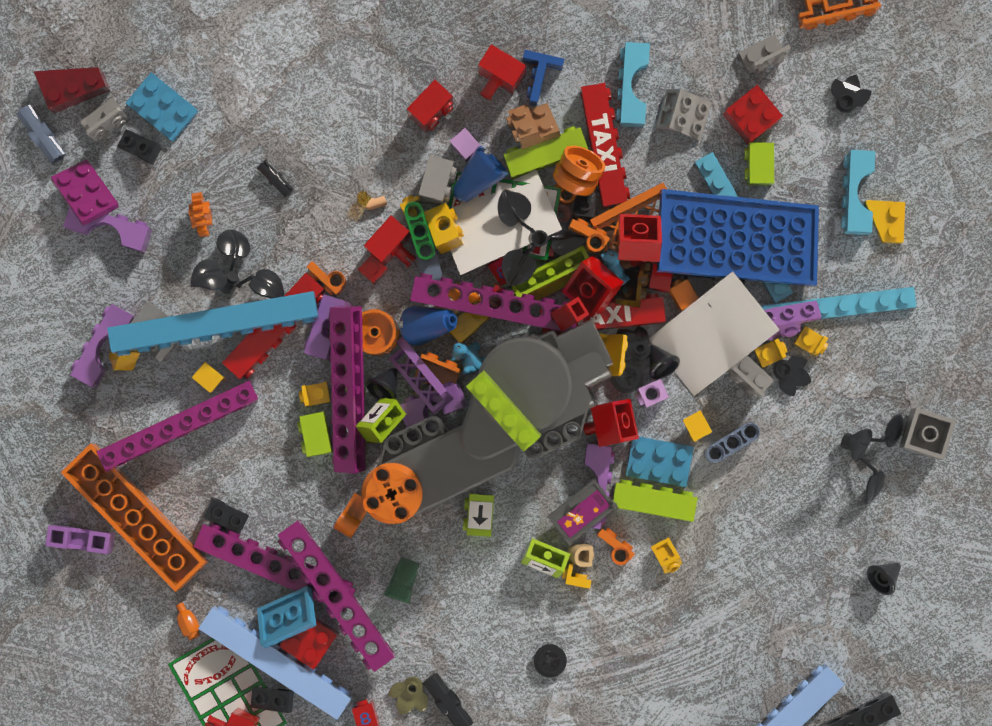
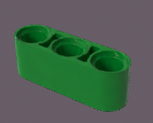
M410 202L405 206L404 214L417 256L422 261H430L435 256V248L423 209L419 203ZM411 207L419 209L420 212L417 217H410L408 215V210ZM420 226L425 228L424 236H415V228ZM424 246H428L432 250L428 257L420 254V249Z

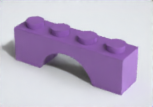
M70 207L63 225L68 230L88 235L91 230L101 225L113 226L119 232L121 244L124 247L142 253L146 252L152 230L147 227V223L139 220L132 223L128 221V217L119 214L116 217L106 214L82 226Z
M114 304L105 308L100 325L97 324L92 330L91 334L93 337L90 342L84 344L81 350L83 354L71 366L72 372L70 375L93 388L97 387L106 372L100 361V349L109 338L107 328L130 324L135 316Z
M586 444L584 465L594 472L597 483L609 497L606 487L607 484H611L612 472H609V466L614 464L615 452H612V447ZM606 516L591 528L601 529V525H605Z

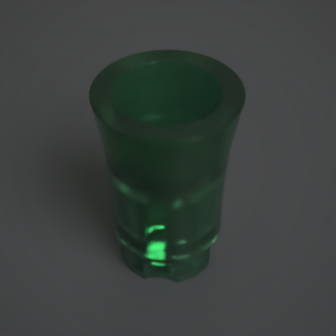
M401 557L399 565H396L394 574L383 595L410 604L420 564Z

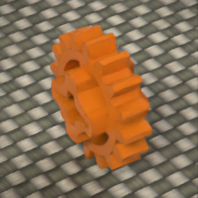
M202 192L192 193V204H188L192 228H197L199 237L210 236L209 226L213 225L209 201H204Z

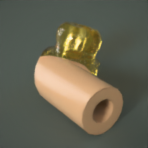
M365 191L357 194L358 203L368 210L387 206L384 196L374 199Z

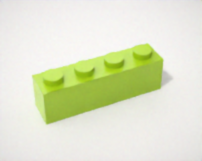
M575 126L563 130L564 133L560 137L523 150L522 148L518 149V147L507 149L506 153L503 154V158L511 180L535 170L540 171L557 165L560 162L564 149L568 146L575 145L588 149L581 127L575 129Z
M581 246L537 268L532 277L527 281L511 287L518 297H522V293L534 295V300H540L564 288L580 263L590 257L584 246Z
M484 370L466 385L468 390L523 452L541 437L538 430Z
M620 479V483L615 482L612 500L617 503L618 508L694 522L698 497H693V492L681 490V494L673 493L672 488L667 487L655 490L652 489L653 485L641 483L640 487L632 485L633 481Z

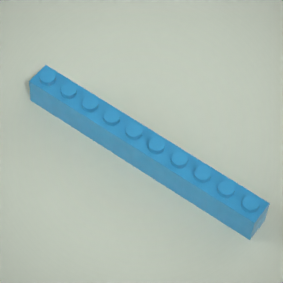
M312 291L108 327L107 331L111 352L119 357L130 355V351L138 350V353L151 351L150 347L159 346V349L170 348L173 343H179L182 346L192 344V340L200 339V342L213 340L212 336L220 335L221 338L232 337L235 332H241V335L253 333V329L261 328L262 331L272 330L275 325L282 324V327L294 326V322L302 321L303 324L315 322L314 318H319L315 293Z

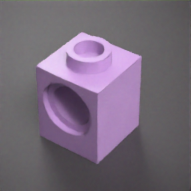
M466 128L450 140V145L465 162H468L476 148L481 146Z
M661 379L638 388V394H635L639 405H644L645 408L669 398ZM647 389L655 390L656 398L654 400L647 399L645 395Z

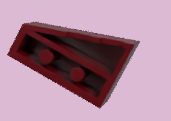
M98 67L34 71L47 107L53 113L110 91L104 73Z

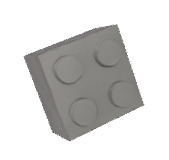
M429 155L419 191L420 201L438 206L445 202L449 203L452 192L449 186L450 183L455 182L457 175L454 161Z
M911 408L899 448L936 460H944L956 420L919 408Z

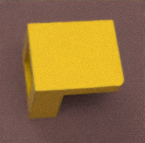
M110 350L109 359L113 370L132 371L140 354L138 350L130 351V355L119 357Z
M204 362L192 376L196 382L210 393L214 391L221 381L224 382L226 380L221 373L207 362Z
M701 410L683 419V423L689 432L688 436L692 442L712 433Z

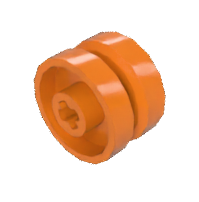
M575 145L568 146L564 149L560 162L557 163L553 171V178L568 192L588 196L594 192L598 180L602 177L605 171V163L597 154L586 148Z
M370 309L362 312L363 351L372 356H383L392 352L398 345L396 341L400 339L401 331L397 321L391 315L381 310ZM375 329H378V335L373 336V332H376Z

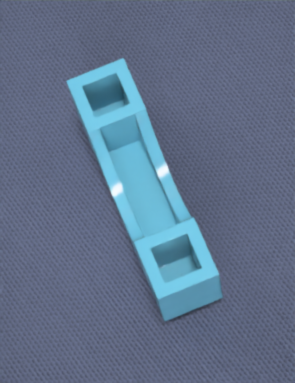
M625 42L624 48H620V60H623V68H619L618 80H622V88H618L617 100H621V106L616 110V120H620L619 126L644 128L646 103L640 101L634 95L631 80L636 73L648 67L650 43Z
M850 150L843 160L846 176H843L842 186L846 189L845 196L842 197V208H845V213L841 217V228H844V234L869 235L872 233L873 212L861 204L857 190L861 179L875 171V151Z

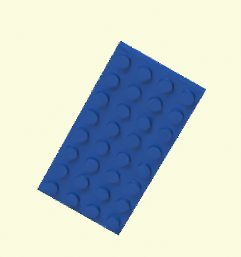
M667 189L660 190L659 216H661L662 247L660 262H657V272L725 278L731 272H734L739 280L812 287L817 285L819 205Z

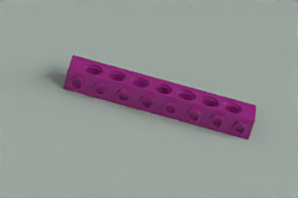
M420 273V277L415 276L410 301L561 331L557 323L550 317L552 310L562 306L554 304L555 300L542 298V301L534 300V295L522 293V297L513 296L514 291L502 289L501 293L493 292L494 287L482 285L481 289L474 288L473 283L461 281L460 285L452 283L453 279L441 277L440 281L432 279L433 275ZM436 284L440 288V293L437 296H431L428 293L430 285ZM453 288L460 291V298L458 300H451L448 296L449 290ZM475 292L480 295L481 300L478 304H471L468 298L471 293ZM492 297L500 298V307L496 309L491 308L489 300ZM513 301L521 303V310L517 313L509 309V305ZM533 305H539L542 309L541 314L537 317L530 314V308ZM574 324V325L570 326L569 328L563 330V332H565V331H567V330H570V329L576 327V324Z
M362 306L330 307L329 341L331 344L330 381L332 384L331 422L333 424L332 463L334 465V472L355 474L366 470L365 439L356 428V425L364 417Z
M249 380L96 452L105 471L108 472L258 402V397Z
M297 520L278 534L280 539L277 540L284 551L287 549L292 555L289 557L296 568L299 566L304 572L301 574L308 585L311 583L316 589L314 594L320 602L324 600L328 606L326 608L327 613L332 619L336 617L340 623L338 628L344 636L348 634L352 640L350 645L356 653L360 651L364 657L362 662L368 670L372 669L375 672L395 658L396 655L301 520ZM296 540L303 541L304 549L302 551L295 550L294 542ZM308 557L315 558L316 566L314 568L307 567L306 559ZM320 574L327 575V585L319 584L318 576ZM332 591L340 593L341 598L339 602L331 601L330 593ZM344 608L352 610L353 616L351 619L343 618L342 610ZM355 626H363L365 634L363 636L355 635ZM372 642L376 644L377 651L369 653L366 650L367 643Z
M216 523L203 524L193 546L194 548L294 591L308 586L312 588L313 599L319 601L314 594L316 589L306 583L301 575L304 572L299 566L297 568L294 566L289 558L291 557L290 555L286 554L283 557L278 555V550L267 546L264 549L258 546L259 542L253 539L243 540L239 538L241 534L229 530L228 533L220 530L222 526ZM218 535L224 538L225 543L222 547H218L215 544V538ZM236 544L243 546L244 550L241 555L234 553L233 549ZM255 552H259L262 555V561L259 564L255 563L252 559ZM274 560H278L281 563V570L279 572L271 568V563ZM306 563L307 567L309 568L315 567L309 563ZM293 568L300 571V578L298 580H294L290 576V571ZM320 574L318 576L319 584L327 585V575ZM342 579L354 595L357 589L353 587L354 583ZM339 592L336 596L330 595L331 601H340L341 596ZM344 608L342 611L346 613L348 608Z

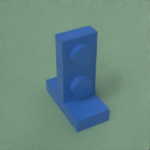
M525 50L523 62L538 65V67H533L531 78L535 80L533 86H529L527 98H530L529 104L537 106L546 67L562 71L564 58Z

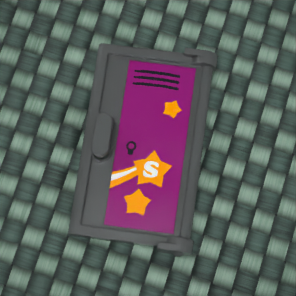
M593 479L547 517L562 534L566 544L571 546L576 539L614 509L616 510L618 506L617 503L608 497L596 480Z

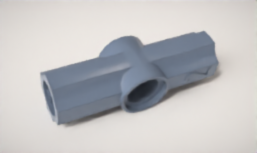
M31 104L21 108L16 115L28 130L29 137L38 148L40 147L48 161L54 164L64 159L67 154L55 139L54 132L41 119L35 108Z

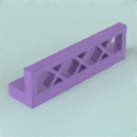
M401 337L396 341L401 349L389 357V359L435 415L451 402L453 397L413 348ZM406 353L408 356L407 364H398L396 361ZM410 369H419L418 376L409 377ZM421 382L430 383L428 391H420ZM432 396H441L443 398L434 407L431 405Z

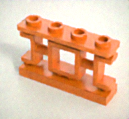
M804 0L806 12L799 13L797 18L800 29L811 30L817 28L818 24L825 23L828 26L837 23V20L845 19V21L854 20L858 15L864 14L865 17L877 14L876 11L881 8V3L878 0H862V4L866 6L849 9L853 6L852 0H845V3L828 6L827 0ZM821 4L823 14L826 15L810 18L814 14L812 5Z

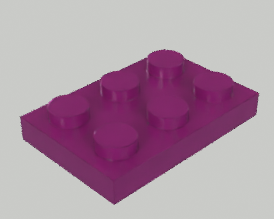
M87 159L51 176L52 183L82 226L119 208L118 202Z

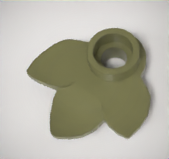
M414 676L408 677L404 682L393 684L389 690L388 695L397 699L396 708L400 714H407L413 708L421 712H425L427 709L428 696L423 691V683L419 678ZM414 685L416 689L411 690L409 686Z

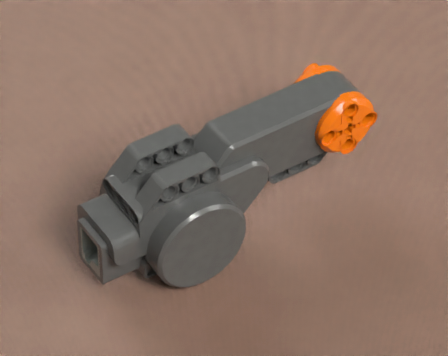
M590 319L559 335L553 329L544 334L520 333L513 335L498 344L487 355L479 369L478 375L484 370L541 434V437L534 442L540 448L534 449L530 446L524 451L528 458L537 459L580 437L588 409L596 406V399L590 387L612 377L609 366L613 365V361L593 320ZM472 395L463 423L446 430L439 417L429 416L392 434L386 439L379 464L367 475L363 482L361 491L363 507L374 519L382 523H403L411 517L511 470L517 461L520 447L476 397ZM428 421H435L438 429L436 431L429 430L427 427ZM575 425L578 429L571 431L568 426ZM410 430H416L419 433L417 440L410 439ZM555 434L559 437V439L553 440L549 437V435ZM391 439H397L400 442L399 449L391 447Z

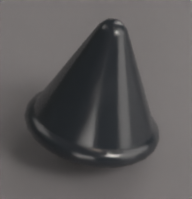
M650 345L649 376L652 379H662L672 374L678 368L680 358L656 345Z
M390 368L376 377L367 380V390L377 399H397L396 368Z
M899 563L871 565L867 569L868 581L879 593L892 595L896 589L895 586L901 565Z

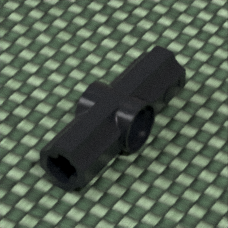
M438 672L423 682L425 688L435 699L434 702L441 713L448 717L453 726H471L474 723L462 707L458 696L452 689H449Z

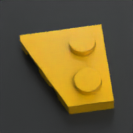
M865 200V207L873 212V225L877 228L881 242L904 243L905 202Z

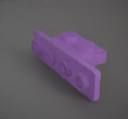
M817 301L764 309L779 328V331L767 340L770 341L785 336L793 337L796 334H800L801 323L820 320L821 313Z

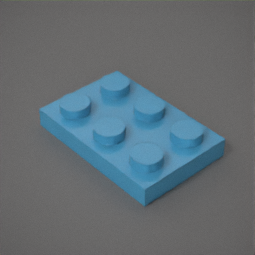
M152 72L125 102L172 142L177 139L199 112Z
M639 437V439L632 440L625 476L687 487L694 447Z
M308 586L303 587L257 608L260 644L262 647H270L316 626L312 588Z

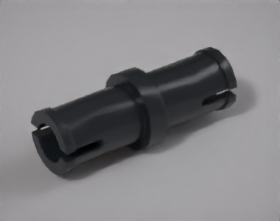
M264 160L257 167V170L269 180L268 183L271 186L274 185L284 198L294 191V188L282 177V173L277 172L267 160Z

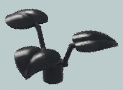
M507 189L502 191L497 205L500 220L509 227L515 226L519 222L530 231L528 240L531 244L524 254L520 250H511L504 255L501 266L507 285L516 286L532 277L536 270V261L527 255L535 247H542L548 240H552V250L556 254L563 256L586 242L587 238L568 229L569 222H559L562 230L551 234L552 236H547L543 230H534V228H531L522 220L528 218L531 213V203L528 198L521 193Z
M233 229L222 232L216 241V246L222 254L233 256L229 271L225 273V270L220 269L219 264L214 260H202L196 265L191 276V287H201L209 290L220 289L224 294H232L236 287L241 288L243 284L250 281V289L260 296L267 298L285 296L280 277L271 270H258L255 276L250 275L241 282L239 281L238 274L233 271L237 256L241 258L248 256L250 243L241 232Z
M902 413L895 415L889 421L885 430V437L882 439L872 438V430L867 428L855 434L847 432L841 440V447L851 451L854 461L861 460L873 471V475L870 476L866 486V504L874 500L880 493L884 485L885 475L882 471L878 472L863 456L870 442H886V446L889 448L897 443L903 430Z

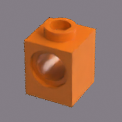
M679 279L671 284L672 288L669 290V294L680 312L699 299L688 279L685 281Z

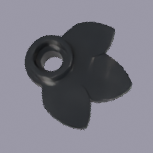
M857 75L848 77L844 82L834 79L831 85V93L836 99V108L842 113H849L855 107L864 106L872 93L871 90L860 89ZM847 100L849 105L843 106L842 101Z
M636 327L634 332L628 329L617 331V334L627 336L628 347L625 351L624 361L632 359L642 361L649 357L651 350L648 344L649 336L643 327ZM643 347L644 351L637 352V349Z
M792 356L788 360H779L774 364L773 374L779 379V388L785 394L795 396L796 386H805L811 383L809 374L803 369L808 361L806 358ZM781 366L786 368L785 374L779 372Z

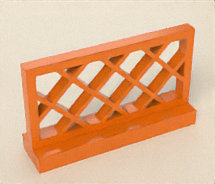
M662 182L590 219L589 223L592 229H603L605 227L615 229L612 240L609 239L608 241L610 243L609 248L611 249L612 244L618 245L614 238L618 230L619 214H632L635 212L637 215L638 210L642 208L651 210L650 215L653 214V211L659 213V210L655 209L657 200L660 199V190L667 189L665 184ZM607 245L604 247L605 252L609 249Z

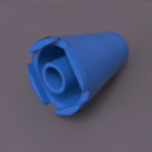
M482 146L476 148L453 187V195L460 202L472 200L509 174L505 172L506 168L492 153L490 155L484 153L486 149Z
M417 305L407 307L400 318V321H403V328H400L404 340L412 346L425 345L454 330L457 325V317L453 311Z

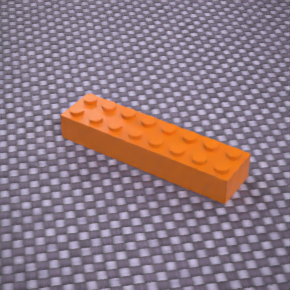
M90 443L61 471L62 475L175 592L179 591L209 561L197 548L193 547L194 545L119 467L106 472L96 452L100 450V447L97 444Z

